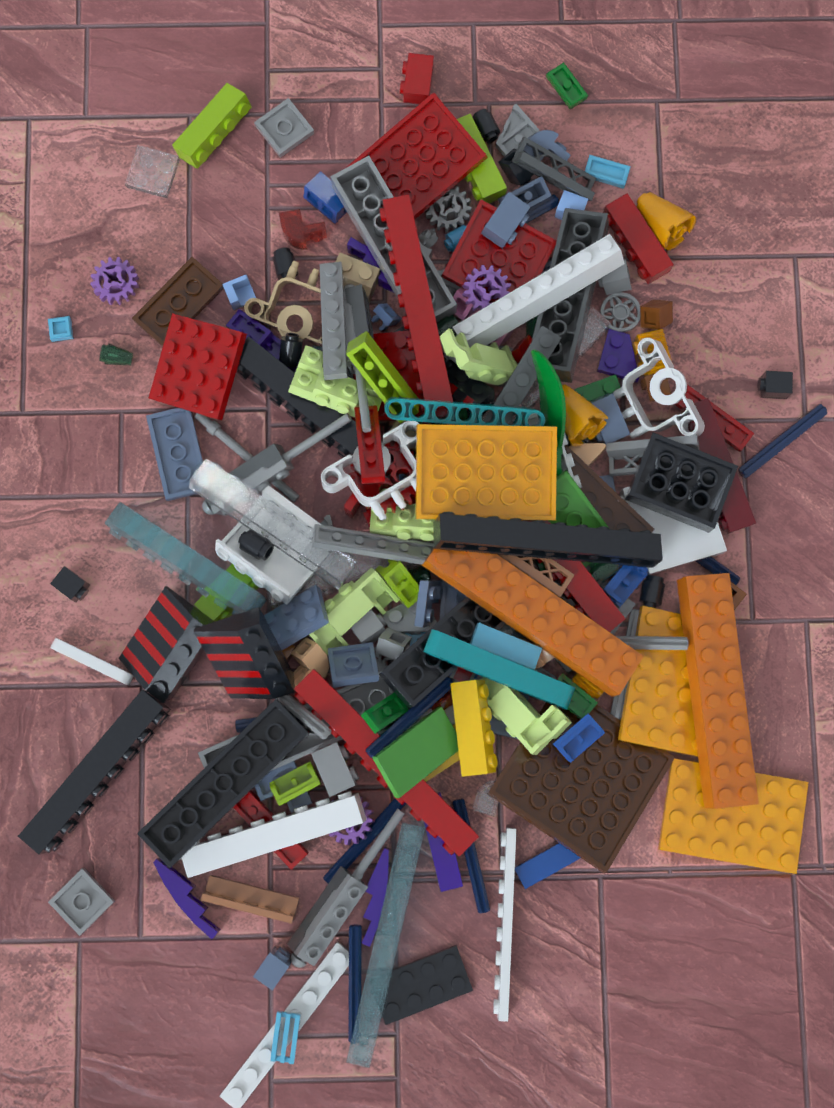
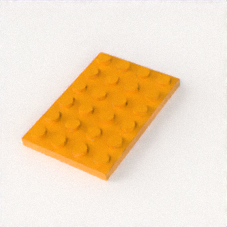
M417 424L415 519H436L440 513L453 512L455 515L475 514L478 517L484 518L498 516L500 519L505 520L520 518L522 520H556L557 427Z
M640 606L635 636L683 637L681 614ZM634 649L644 657L627 684L618 740L698 757L685 650Z
M674 758L670 765L658 850L797 874L809 782L755 773L759 804L706 809L704 808L699 763Z

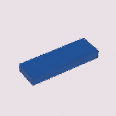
M557 843L516 866L515 872L523 887L527 889L579 860L580 857L560 843Z

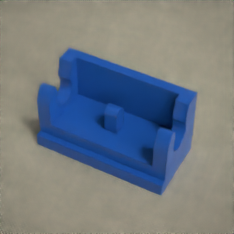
M321 171L305 185L303 198L334 224L347 213L332 187L331 180Z
M623 565L606 584L603 591L620 608L648 575L647 572L649 570L646 567Z
M588 713L555 741L553 745L571 763L599 739L605 731Z

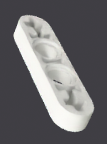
M58 638L54 639L50 647L128 686L134 677L131 673Z

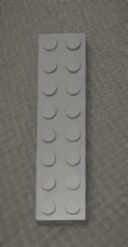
M367 156L330 176L331 183L397 296V294H401L400 286H395L393 273L396 272L395 264H390L388 251H392L391 243H386L384 235L387 224L386 221H381L379 208H383V199L393 198V195L370 156ZM419 241L436 323L457 312V303Z

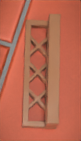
M498 554L558 597L562 596L574 577L573 573L552 559L519 558L518 556ZM541 559L545 564L546 570H536L532 560ZM559 572L566 577L561 586L553 582L552 573Z
M213 875L209 876L206 891L201 897V901L290 924L294 921L300 899L299 897Z

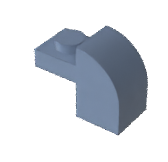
M543 130L528 137V139L566 161L571 156L566 151L567 149L564 145L554 142L559 136L554 131ZM526 145L523 151L535 157L532 148Z

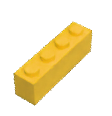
M485 680L450 683L462 777L496 773L498 760L493 749L495 736L490 725L492 713L488 707L487 697L489 696V689L487 684H485Z

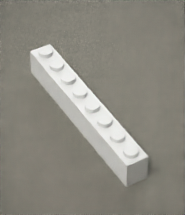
M608 234L453 326L456 335L461 332L464 333L469 348L475 343L488 345L624 265L621 249L612 236Z
M351 791L337 795L338 799L331 802L329 798L315 802L316 806L309 809L307 805L295 808V813L287 816L285 812L273 815V820L268 822L260 819L251 822V827L243 829L241 825L229 829L230 834L221 836V832L207 836L208 841L201 843L199 841L182 857L187 877L190 878L364 823L367 818L359 793L352 795Z

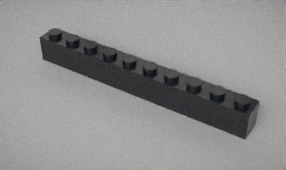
M453 512L440 513L433 522L434 549L650 568L655 567L663 560L661 534H654L648 530L633 532L627 528L612 530L605 526L590 528L584 524L569 526L563 522L548 524L541 520L526 522L520 518L505 520L500 519L498 516L484 518L478 517L475 514L455 515Z

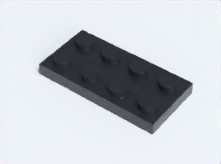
M457 945L369 979L385 1025L473 991Z

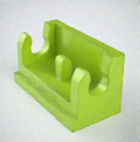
M388 559L389 566L384 568L379 565L375 570L398 597L399 601L409 609L418 600L419 585L400 561Z
M311 761L270 782L269 786L278 805L281 806L322 783Z

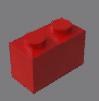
M408 53V60L403 61L402 74H406L405 81L401 80L400 94H403V103L420 104L430 96L434 67L433 55Z

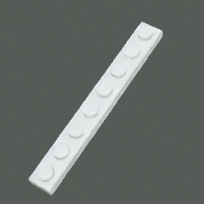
M506 827L505 832H501V846L505 847L504 856H500V870H504L503 880L499 879V894H503L502 903H498V917L502 919L501 927H497L496 940L500 942V951H496L495 965L499 966V975H495L494 989L498 990V999H494L493 1014H497L498 1021L508 1022L516 828Z
M338 941L284 1011L301 1014L299 1030L349 966V950ZM281 1017L277 1055H281L286 1017ZM294 1018L290 1019L287 1046L293 1038ZM275 1024L220 1094V1097L233 1108L242 1107L275 1062L270 1061Z

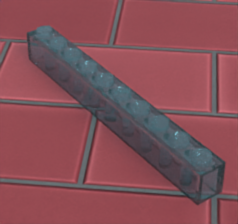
M402 823L346 1060L347 1063L370 1068L425 835L426 829L407 823Z

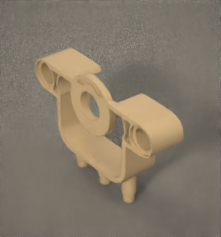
M293 261L287 276L281 278L275 284L269 303L258 298H251L245 303V313L253 319L277 327L282 336H286V333H296L303 340L307 338L322 344V337L318 340L310 336L313 330V318L309 311L302 306L291 305L284 308L280 312L276 324L269 320V314L274 310L281 290L286 284L293 283L321 294L320 289L315 287L320 271L314 268L307 284L295 280L299 262ZM259 303L261 310L258 314L253 315L252 306ZM292 315H299L303 319V327L298 332H292L287 327V320Z

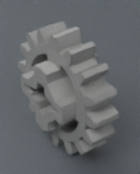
M457 186L455 190H449L426 210V219L431 218L430 225L437 224L438 231L444 227L445 233H448L449 228L455 230L457 225H464V220L469 221V213H471L472 209L469 206L471 200L470 198L465 199L466 192L464 191L460 194L459 187ZM457 200L461 203L462 209L461 206L457 204Z

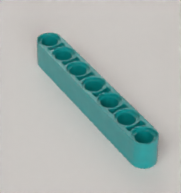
M391 397L384 405L387 416L394 420L489 426H544L545 423L543 413L534 408ZM398 402L401 404L402 408L398 414H391L389 412V405L391 403ZM422 404L425 410L421 416L412 414L414 405ZM439 406L447 408V415L443 418H438L435 415V411ZM462 408H469L470 416L466 420H461L458 416ZM485 410H492L493 418L488 422L483 421L482 413ZM513 411L516 414V419L513 423L508 424L505 422V415ZM536 413L539 418L538 422L535 425H529L528 417Z
M431 630L423 651L431 656L565 710L568 709L575 687L437 630Z

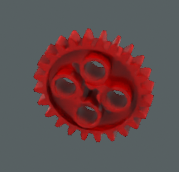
M390 442L385 444L393 461L385 473V476L390 474V480L385 478V482L362 484L361 475L355 470L354 465L351 464V469L355 472H351L349 475L352 479H355L353 481L364 496L374 497L382 489H388L393 484L395 485L400 482L396 478L399 474L410 476L413 473V469L398 448L397 442L394 446H390ZM411 485L400 491L404 501L409 505H412L411 497L416 498V491ZM392 497L380 503L385 514L388 508H391L393 513L396 512L398 505Z

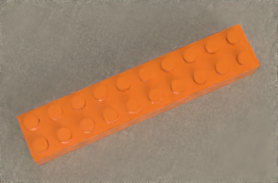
M433 548L422 566L611 697L621 694L644 657L498 554Z
M730 573L685 576L677 580L683 637H687L689 640V646L685 653L704 808L718 809L757 805L759 801Z

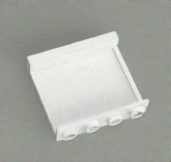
M269 485L262 491V498L222 541L216 540L215 547L217 555L222 560L231 562L239 573L247 574L258 587H264L275 600L282 601L286 605L335 550L312 547L314 525L321 524ZM252 529L271 541L274 549L267 560H258L239 548L238 540L244 531L247 532Z
M629 487L623 488L619 493L620 497L624 500ZM625 500L655 529L652 533L661 534L663 560L653 568L646 567L649 570L647 572L648 575L713 555L717 556L727 551L718 522L715 529L708 533Z

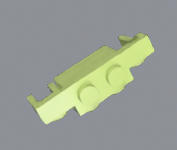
M450 328L439 336L443 345V351L447 356L455 357L458 367L465 370L467 376L471 379L499 386L509 380L518 365L507 345L499 350L496 342L489 346L475 343L469 348L464 333L461 332L455 337Z
M306 345L288 392L313 401L320 406L334 409L341 414L348 413L349 416L355 417L354 407H359L357 381L349 377L325 380L322 367L323 352ZM365 379L368 406L377 405L379 411L382 400Z
M407 504L404 510L397 506L395 513L392 512L391 508H388L385 514L387 517L383 521L376 516L371 508L370 533L397 537L403 540H434L433 522L435 519H415L416 504Z
M370 568L355 583L350 581L344 584L339 589V593L332 599L324 602L329 623L309 634V636L327 655L328 648L349 645L341 636L370 609L375 607L384 615L386 613L384 608L391 601L396 603L399 601L398 597L374 569Z
M485 677L480 679L485 680V684L488 686L489 696L487 701L492 709V715L497 720H502L507 726L505 728L512 737H517L532 755H537L552 739H556L572 723L555 705H551L541 716L519 691Z

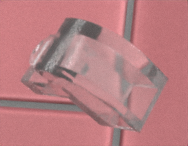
M496 779L487 781L479 787L471 810L495 817L498 801L487 793Z

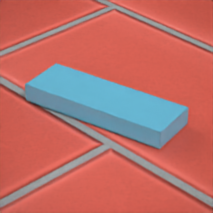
M477 623L470 641L471 645L532 670H535L542 648L481 623Z

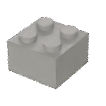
M336 742L311 753L329 797L357 785L356 780L359 779V776L354 766L349 767L346 759L350 758L343 745L340 746Z

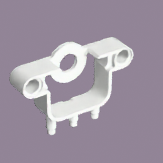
M652 338L642 339L638 344L637 350L644 364L629 372L623 380L622 387L613 393L616 399L626 395L631 404V407L622 412L623 418L626 419L636 414L641 423V426L630 433V437L634 439L648 431L661 432L675 424L685 436H700L704 431L705 425L693 401L685 396L687 390L685 376L680 371L674 369V365L660 341ZM653 343L654 350L651 354H648L647 348ZM662 360L666 368L659 370L653 375L650 381L651 396L662 405H673L683 399L687 408L684 413L674 415L660 425L653 427L634 393L633 383L638 377L655 367L658 361ZM666 378H672L676 382V389L671 395H664L660 389L662 381ZM693 420L696 426L695 429L692 432H690L688 430V424L690 421Z
M406 421L385 433L381 442L385 473L390 466L391 456L384 445L394 440L400 445V451L413 469V473L374 497L364 496L350 475L343 471V468L353 463L355 470L361 475L357 447L353 458L351 455H347L323 470L321 474L323 489L329 493H336L349 486L357 500L362 505L371 507L381 521L385 520L387 516L380 503L392 497L400 509L405 508L407 504L400 491L411 485L416 491V460L410 452V449L416 446V436L408 437L405 433L409 430L416 432V425L419 423L416 421ZM330 476H335L338 481L334 484H329L326 482V479Z

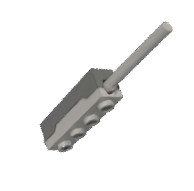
M353 284L345 285L344 308L347 351L348 342L365 331L373 339L374 337L368 296L362 284L356 286ZM347 356V366L352 374H356L362 431L367 433L371 431L365 378Z
M346 413L287 452L284 451L282 445L273 443L202 490L201 492L205 497L202 504L203 511L209 515L219 514L226 516L235 511V506L251 501L253 499L252 495L258 491L262 492L268 485L271 487L270 483L289 476V471L294 468L291 463L294 457L352 421L351 417Z
M397 808L353 873L342 866L335 873L287 943L294 952L291 954V962L295 967H304L307 962L315 966L367 890L368 886L361 879L405 815L403 811Z

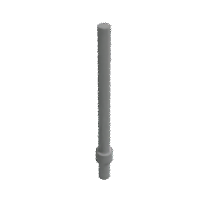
M198 413L195 415L194 418L207 428V432L212 436H217L242 459L248 461L254 457L221 429L222 426L215 420L211 421L207 416ZM277 479L272 482L291 501L295 502L299 498V495L282 480Z

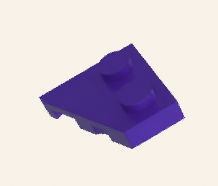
M609 329L597 372L610 376L616 374L617 378L624 379L629 372L637 368L630 334Z

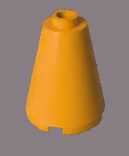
M652 192L643 193L637 200V209L665 250H672L685 240L682 236L686 231L690 233L696 223V217L691 212Z
M564 384L562 387L566 403L565 433L572 446H581L584 444L582 440L587 437L591 440L603 430L607 424L605 419H608V416L575 390Z

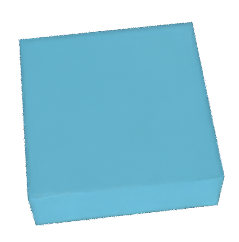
M70 316L48 319L49 335L52 342L74 339Z

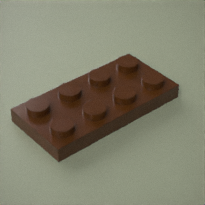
M191 257L132 317V320L163 347L172 313L195 319L224 289L223 283L195 258Z

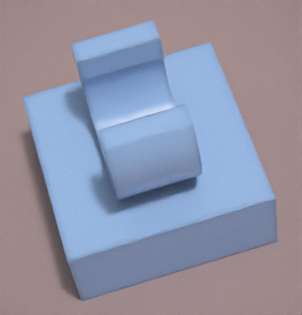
M387 303L378 304L373 310L377 315H374L371 321L374 323L381 319L383 324L379 330L382 331L386 330L389 326L396 325L401 318Z

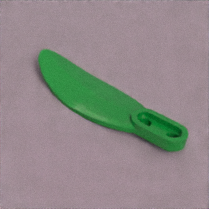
M534 349L531 350V355L539 386L540 412L545 417L544 426L557 427V477L563 472L561 456L563 453L562 445L566 424L565 396L561 381L554 367L541 352Z

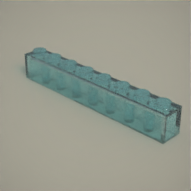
M119 502L104 523L110 528L108 533L118 540L123 537L127 540L125 544L135 551L140 548L144 551L143 556L153 563L155 560H158L162 563L160 566L162 569L170 574L173 571L179 574L178 579L188 586L191 583L197 586L195 590L206 598L208 595H211L215 598L213 602L222 609L226 607L232 609V615L257 607L261 609L267 601L261 593L121 502Z

